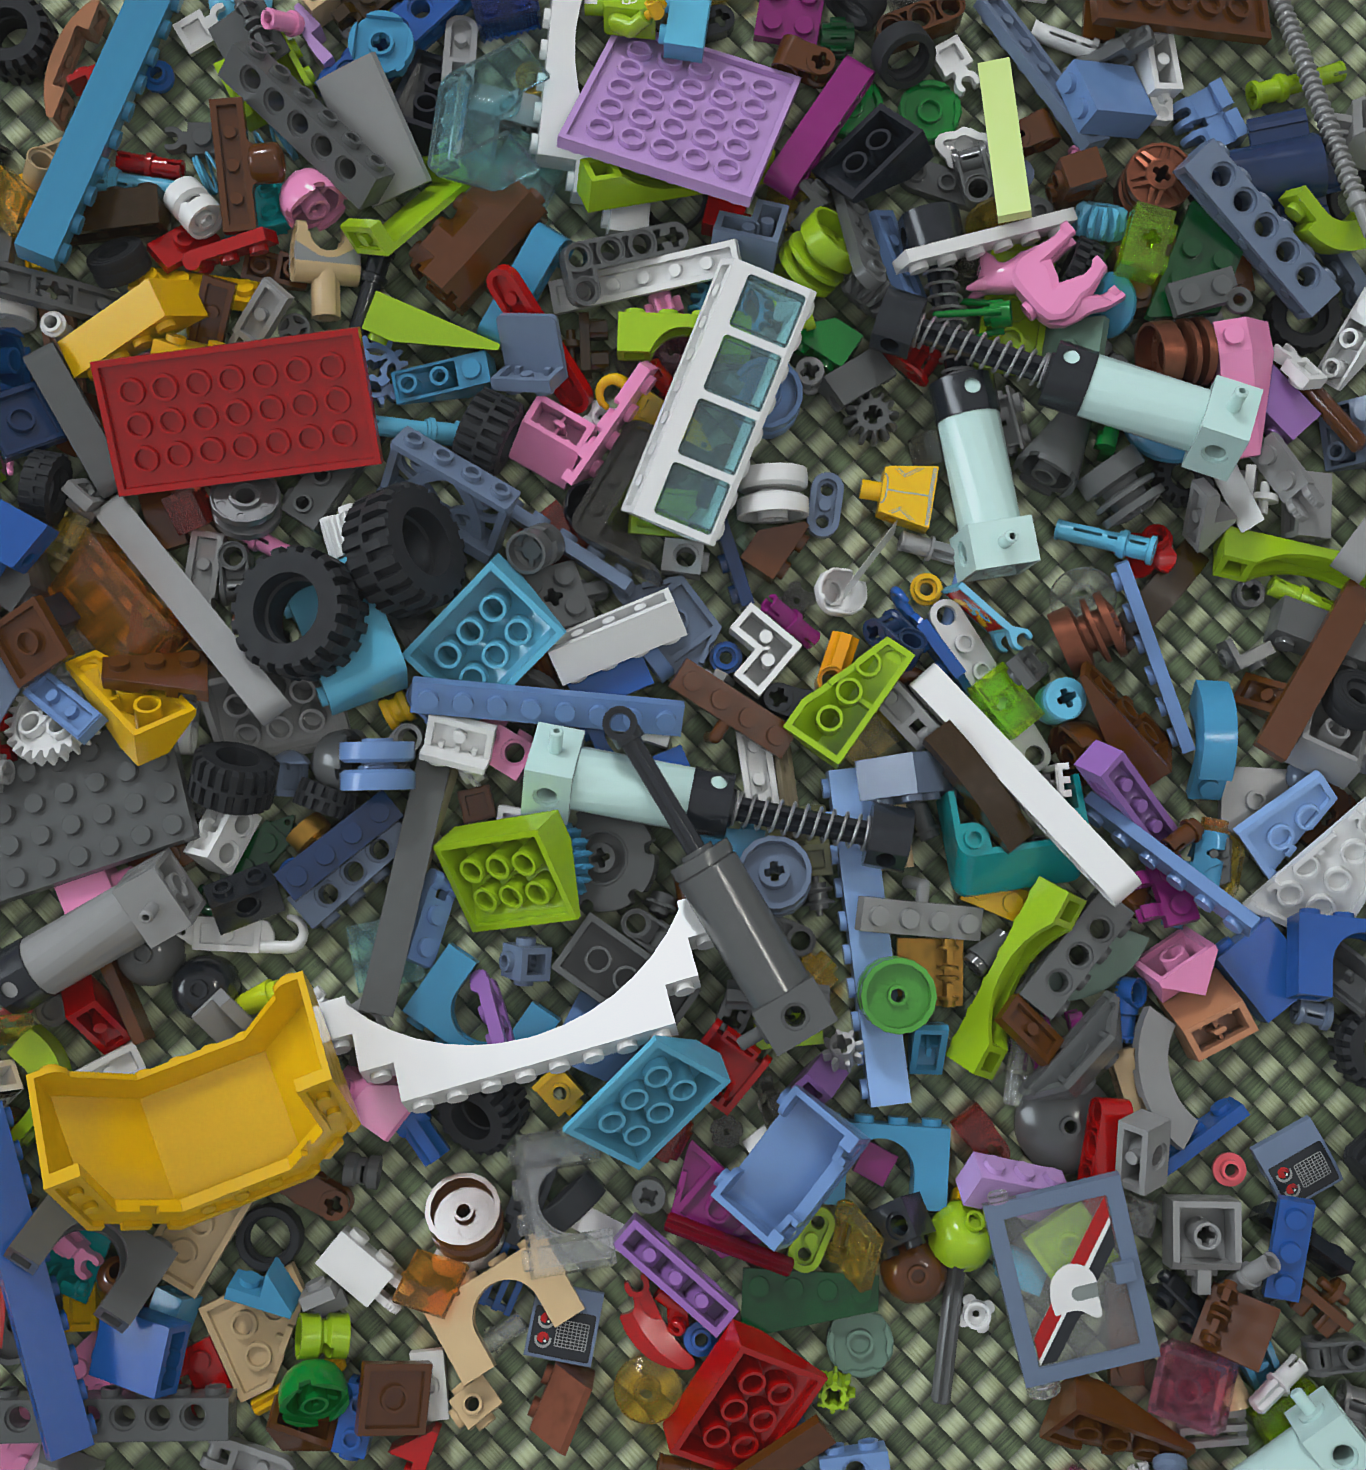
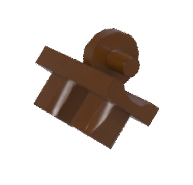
M1321 1276L1316 1281V1284L1322 1288V1291H1319L1303 1277L1299 1303L1286 1301L1289 1307L1298 1315L1304 1317L1314 1305L1317 1306L1321 1311L1311 1323L1327 1339L1341 1327L1346 1332H1349L1354 1323L1347 1318L1346 1312L1335 1304L1336 1301L1342 1306H1346L1349 1303L1350 1298L1344 1294L1346 1282L1339 1277L1328 1281L1325 1277Z

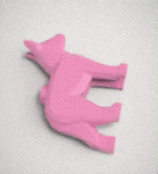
M1068 221L1060 224V230L1049 240L1021 251L1006 262L997 261L993 255L986 251L983 256L979 257L977 280L966 287L967 291H973L968 296V298L978 299L985 295L1015 294L1023 303L1020 305V308L1024 315L1030 321L1037 319L1050 329L1066 328L1093 313L1105 312L1124 301L1126 295L1115 285L1101 295L1094 294L1107 272L1106 264L1098 255L1092 259V265L1085 274L1059 283L1054 264L1069 249L1076 245L1075 240L1072 238L1076 231Z

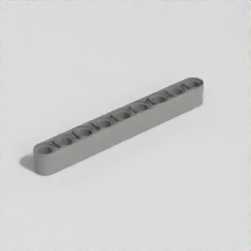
M117 494L93 512L99 522L263 726H266L292 706L263 669H260L258 665L252 664L246 658V652L241 651L236 643L237 637L123 497H119Z

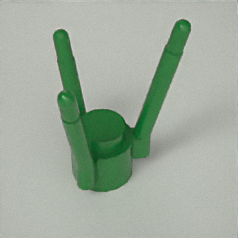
M963 298L959 305L983 308L935 311L932 314L933 317L936 316L937 318L984 316L985 327H992V329L985 331L988 335L987 338L1005 335V328L1013 326L1011 301H1003V298L993 300Z

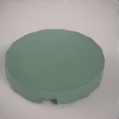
M877 1312L832 1320L827 1329L825 1344L830 1360L842 1373H850L851 1377L866 1378L876 1375L886 1365L887 1361L889 1362L893 1354L894 1339L890 1326L882 1315Z

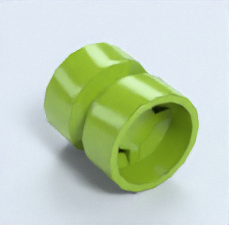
M299 1313L295 1328L296 1359L318 1358L320 1354H323L326 1359H346L351 1339L349 1313H328L325 1318H322L320 1313Z

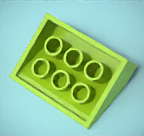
M559 810L455 826L432 846L472 932L578 920L581 917L572 841Z

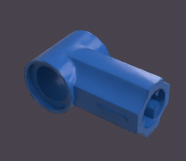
M430 1111L425 1113L411 1112L396 1132L400 1137L407 1139L424 1166L427 1167L451 1148L431 1121L432 1115Z

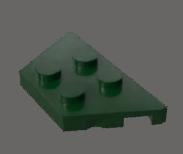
M1193 200L1188 205L1145 314L1144 320L1155 321L1156 318L1173 317L1164 289L1168 283L1232 266L1235 274L1243 251L1206 211ZM1222 306L1177 319L1188 318L1194 315L1203 317L1217 316Z

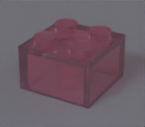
M1174 1338L1161 1343V1356L1158 1357L1147 1412L1216 1437L1225 1431L1227 1427L1239 1364Z

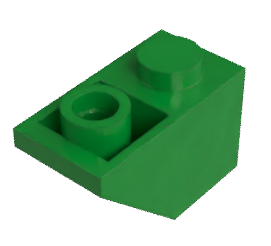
M837 318L816 321V329L807 331L806 328L802 329L801 343L797 350L794 351L798 356L804 357L806 355L820 360L824 365V373L826 374L849 362L863 338L861 333Z

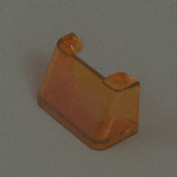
M90 531L79 542L47 588L49 595L51 596L60 591L63 593L81 617L76 627L97 651L109 657L119 654L127 656L147 655L153 652H179L193 639L191 635L172 616L171 610L163 607L156 597L145 588L142 581L125 563L127 558L119 553L122 549L109 535Z

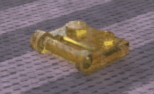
M842 1199L836 1205L835 1215L837 1220L832 1241L826 1248L825 1257L828 1261L838 1264L843 1270L845 1277L862 1293L872 1289L884 1239L853 1201ZM849 1225H850V1226H851V1231H850V1235H849L848 1243H847V1248H846V1246H845V1241H846V1237H847V1233H848V1229H849Z

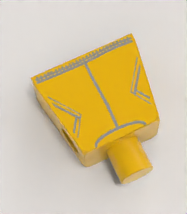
M886 466L882 472L881 482L862 479L859 499L877 501L876 518L892 524L898 520L897 526L925 534L930 526L939 467Z

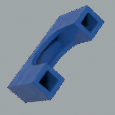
M642 656L622 661L611 670H601L588 675L585 680L579 683H569L568 687L573 691L630 696L653 686L654 681ZM579 728L580 730H585V742L592 740L595 749L614 752L606 740L604 730ZM681 745L653 756L654 760L690 767Z
M1301 908L1298 913L1288 917L1286 998L1317 1002L1332 998L1333 957L1335 950L1340 942L1347 938L1366 942V919L1354 918V913L1334 912L1333 915L1321 914V910L1316 908Z

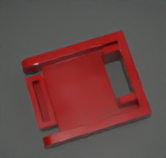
M717 1017L699 1042L719 1052L722 1056L731 1082L723 1092H719L709 1103L728 1116L766 1070L773 1058L768 1054L762 1060L758 1058L762 1050L755 1044L746 1050H741L737 1043V1038L742 1035L729 1025L724 1032L720 1030L723 1021Z

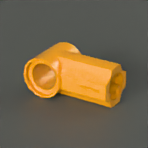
M831 632L818 675L814 681L815 690L823 685L822 677L824 675L834 676L852 664L860 639L844 632Z

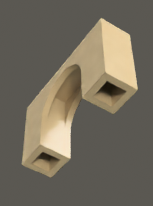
M535 1233L517 1243L520 1250L508 1257L505 1252L501 1253L487 1262L490 1269L479 1276L474 1270L457 1281L460 1287L448 1294L446 1289L427 1300L430 1306L424 1309L423 1312L464 1386L497 1365L476 1325L478 1301L491 1285L502 1280H516L527 1285L538 1297L555 1328L586 1308L544 1235L537 1239Z

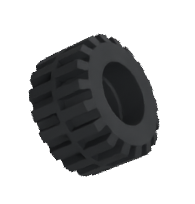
M0 0V81L4 83L10 81L13 85L20 86L21 81H24L27 85L34 83L33 79L36 77L40 80L45 78L44 72L47 69L48 61L59 33L50 18L35 0ZM17 29H27L24 39L19 44L10 48H2V43L9 33Z
M484 387L474 396L459 423L452 445V452L477 465L491 475L497 476L509 459L511 447L524 418V405Z
M231 741L202 744L194 751L187 788L188 795L197 804L223 814L247 816L263 813L265 810H269L273 804L280 764L268 752L248 744Z
M1349 1008L1350 1014L1342 1013L1338 1017L1341 1023L1339 1025L1333 1024L1330 1029L1335 1034L1334 1038L1328 1037L1327 1044L1333 1046V1051H1329L1328 1054L1330 1059L1337 1061L1333 1067L1337 1072L1344 1074L1342 1078L1354 1083L1356 1086L1366 1088V1058L1364 1055L1366 1016L1362 1018Z
M513 1082L503 1085L501 1090L494 1093L485 1094L479 1092L468 1095V1099L463 1102L437 1104L436 1109L439 1111L437 1118L438 1121L443 1123L442 1129L444 1132L449 1133L452 1137L451 1140L455 1144L459 1143L462 1145V1149L468 1152L473 1150L474 1154L482 1155L485 1153L488 1156L503 1150L526 1124L530 1115L528 1111L530 1100L525 1098L527 1095L525 1087H521L520 1084Z

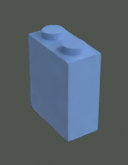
M1073 59L1055 83L1078 133L1138 139L1157 117L1134 66Z

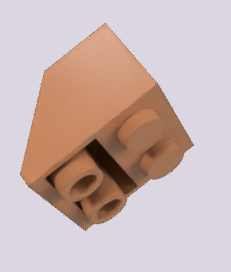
M1215 967L1212 970L1206 996L1180 991L1164 1003L1158 997L1156 998L1166 1018L1176 1025L1173 1031L1187 1058L1198 1062L1259 1031L1243 999Z

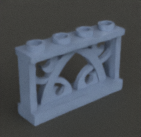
M409 426L404 427L391 441V449L381 484L376 491L394 483L405 481L424 486L428 489V493L431 492L437 495L434 488L428 482L448 481L453 484L465 505L451 507L441 500L440 503L448 507L453 522L456 521L458 524L460 539H463L465 544L463 552L487 565L503 545L505 532L521 492L450 451L448 448L426 437L419 431ZM405 457L410 459V464L413 470L407 464ZM400 470L408 477L407 480L398 476ZM490 507H492L495 510H497L498 513L488 514L483 512V510H487ZM485 522L495 523L493 530L485 527Z

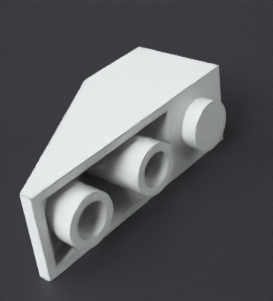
M1366 286L1317 367L1328 377L1325 383L1338 391H1341L1366 364Z

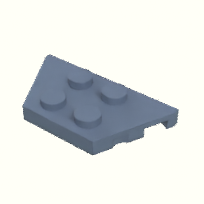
M683 575L668 577L660 581L642 582V584L636 585V588L629 597L613 588V594L624 606L668 587L688 635L681 637L674 644L661 645L657 648L673 667L674 675L686 658L703 667L722 630V626Z

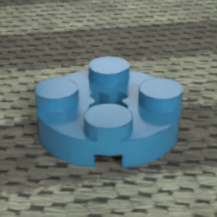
M376 10L366 14L367 18L361 20L359 24L356 22L349 32L348 48L353 61L371 52H376L387 79L403 76L407 72V67L411 64L415 54V41L410 28L399 15L390 11ZM381 39H386L387 44L390 46L384 51H378L376 47H373L374 44H379Z

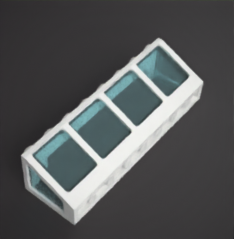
M737 258L720 260L620 509L621 511L685 539L715 546L716 541L724 533V522L727 514L737 501L739 484L750 469V457L754 447L762 439V428L767 415L775 407V396L778 388L788 375L790 358L801 343V331L805 321L810 318L814 311L816 291Z

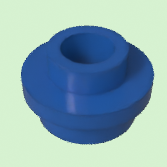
M161 60L157 61L154 68L149 66L145 75L148 77L146 88L154 93L163 94L170 91L175 82V73L172 67ZM162 72V76L160 78L153 79V76L156 73Z
M723 641L712 648L709 661L714 670L717 668L727 674H732L738 670L742 663V653L736 644ZM722 653H729L732 656V661L729 664H723L720 661L719 657Z
M696 1321L686 1328V1332L683 1335V1343L690 1354L696 1357H704L709 1355L717 1343V1338ZM700 1333H704L706 1335V1342L701 1346L696 1345L695 1337Z

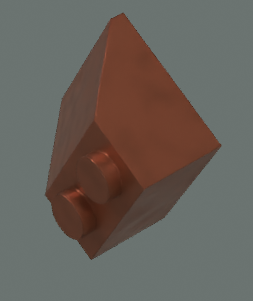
M555 1361L554 1365L547 1364L540 1383L546 1386L541 1397L534 1396L527 1416L532 1417L529 1429L559 1454L566 1456L592 1392L595 1370Z

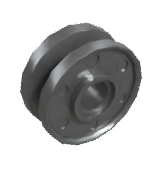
M266 478L211 486L209 500L212 507V517L216 527L224 535L236 540L251 541L267 536L281 522L283 511L281 509V492L275 479Z

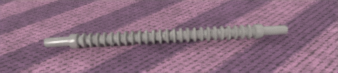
M1270 0V8L1274 13V18L1277 20V25L1280 27V33L1283 34L1282 38L1286 41L1285 46L1288 48V54L1294 63V69L1297 70L1296 74L1300 78L1299 82L1303 85L1302 90L1305 92L1308 106L1312 107L1311 113L1314 115V121L1317 122L1320 136L1323 137L1322 141L1326 145L1325 149L1329 152L1328 157L1332 160L1331 165L1335 168L1334 173L1338 175L1337 181L1341 183L1340 188L1344 191L1343 196L1347 198V207L1349 211L1355 213L1362 234L1366 238V192L1364 191V185L1360 184L1361 178L1357 176L1358 170L1355 168V162L1351 161L1352 155L1348 153L1349 147L1346 145V139L1342 138L1343 132L1339 130L1340 124L1337 123V117L1334 115L1331 101L1328 100L1325 86L1322 85L1323 81L1319 78L1320 73L1316 70L1317 65L1313 63L1314 58L1311 56V50L1305 41V35L1302 34V28L1299 26L1300 22L1296 19L1297 14L1294 12L1291 0Z

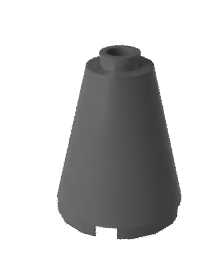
M1059 412L1017 456L1013 467L1014 470L1017 468L1020 470V480L1032 490L1046 496H1051L1052 492L1062 493L1060 498L1071 495L1078 483L1092 421Z

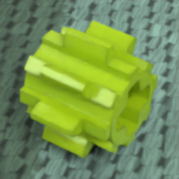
M837 1366L833 1368V1371L821 1370L827 1375L828 1380L818 1393L817 1406H822L823 1409L825 1407L830 1409L831 1414H834L835 1410L845 1409L847 1411L849 1409V1398H855L856 1388L850 1386L851 1374H842L838 1371Z

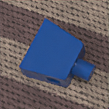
M0 499V577L7 566L25 574L58 536L59 531Z

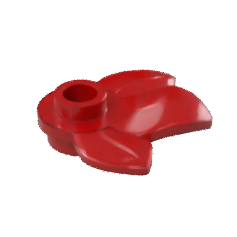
M1152 524L1146 527L1142 533H1131L1151 538L1153 535L1158 536L1155 556L1150 566L1145 565L1143 560L1126 557L1135 578H1144L1151 574L1154 569L1162 573H1169L1174 568L1177 554L1172 548L1173 536L1167 527L1161 524Z

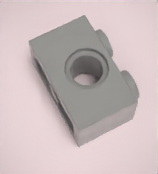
M1141 1108L1118 1120L1115 1171L1119 1172L1124 1189L1146 1196L1167 1184L1172 1119Z

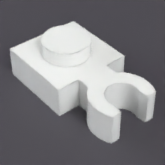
M223 3L215 4L210 10V15L206 17L198 9L172 25L191 57L215 44L208 29L219 22V13L226 10Z
M956 34L935 46L937 54L934 67L944 82L950 78L954 80L955 94L960 98L964 96L966 90L962 82H969L973 89L976 90L980 84V79L974 71L968 70L973 64V59L959 36Z
M1285 343L1283 347L1279 344L1274 345L1273 360L1282 365L1280 370L1289 377L1288 382L1293 387L1299 390L1322 388L1328 377L1307 357L1301 358L1295 348L1288 343Z

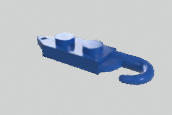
M893 586L890 589V597L896 609L917 630L921 631L927 639V645L923 653L928 652L934 663L948 675L967 697L974 693V690L964 674L967 671L928 619L923 620L908 603L909 598L898 586Z

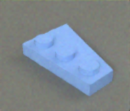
M1314 770L1234 827L1233 831L1261 872L1269 880L1277 873L1275 869L1286 856L1290 858L1296 851L1297 847L1295 844L1306 831L1313 830L1338 798L1324 776L1318 770Z

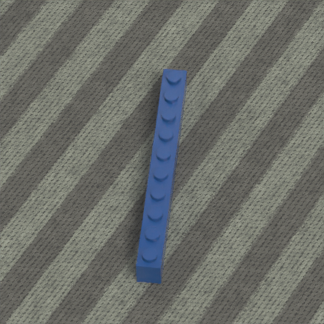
M0 1100V1287L46 1460L52 1462L95 1445L92 1436L97 1434V1426L93 1414H86L83 1401L88 1399V1393L83 1378L77 1380L74 1366L79 1364L74 1344H67L64 1331L69 1330V1323L65 1310H58L55 1297L60 1295L59 1285L55 1275L49 1276L46 1262L51 1261L50 1253L34 1275H31L3 1256L37 1207L31 1208L28 1194L32 1193L31 1181L27 1173H21L18 1162L23 1160L19 1140L13 1141L10 1127L14 1126L12 1111L9 1106L4 1108L3 1102Z

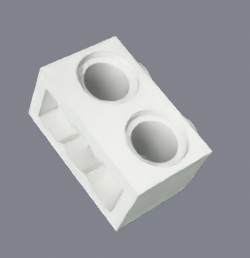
M206 809L198 824L200 838L188 842L183 852L206 870L230 876L238 865L262 817L258 814L247 816L229 815Z

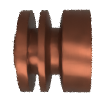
M1151 143L1140 148L1129 160L1117 179L1113 190L1114 205L1124 207L1128 211L1127 220L1129 225L1140 229H1155L1162 226L1176 214L1190 195V192L1172 172L1188 157L1179 147L1168 143ZM1155 178H1158V179H1160L1161 181H1160V183H1159V182H1157V181L1154 180V179H1155Z
M1199 316L1176 319L1175 322L1171 320L1144 323L1140 327L1135 340V366L1197 386H1206L1214 378L1219 356L1218 341L1215 330L1208 319Z
M1100 591L1092 594L1098 607L1097 609L1090 611L1085 598L1079 600L1082 615L1079 617H1075L1068 606L1047 614L1051 628L1075 678L1080 676L1081 664L1086 660L1095 667L1093 653L1099 651L1107 663L1112 662L1113 660L1107 649L1109 646L1115 645L1120 657L1128 655L1124 630L1113 606L1102 596Z

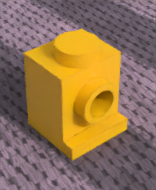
M568 1071L559 1074L545 1073L531 1087L558 1117L564 1112L568 1116L572 1115L584 1103L580 1097L584 1095L585 1090ZM563 1087L566 1090V1097L563 1099L556 1098L554 1089Z

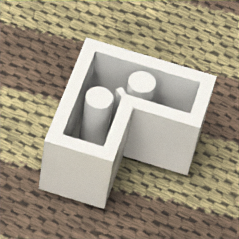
M752 602L729 628V634L752 652L735 672L733 680L758 700L802 647L800 642Z

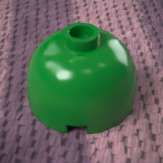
M307 1359L291 1367L285 1373L278 1389L279 1412L283 1414V1420L287 1424L296 1427L318 1426L319 1419H324L328 1416L329 1422L337 1419L346 1411L350 1403L345 1374L335 1363L325 1359Z

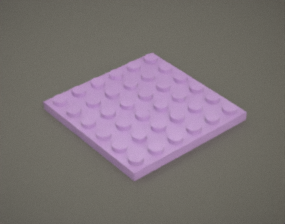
M656 32V40L611 35L558 134L557 147L749 208L799 90L802 77L707 47L704 48L702 63L664 58V45L658 44L659 32Z

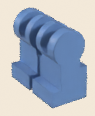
M1221 77L1209 83L1206 88L1173 104V120L1182 118L1172 128L1175 135L1189 132L1199 124L1202 127L1193 130L1180 141L1183 149L1199 146L1201 143L1214 138L1216 141L1222 142L1230 150L1241 145L1247 137V126L1237 107L1230 110L1234 102Z

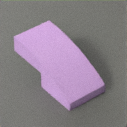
M298 2L294 9L304 18L305 27L302 35L309 51L321 70L333 66L336 63L333 55L322 45L327 39L320 23Z

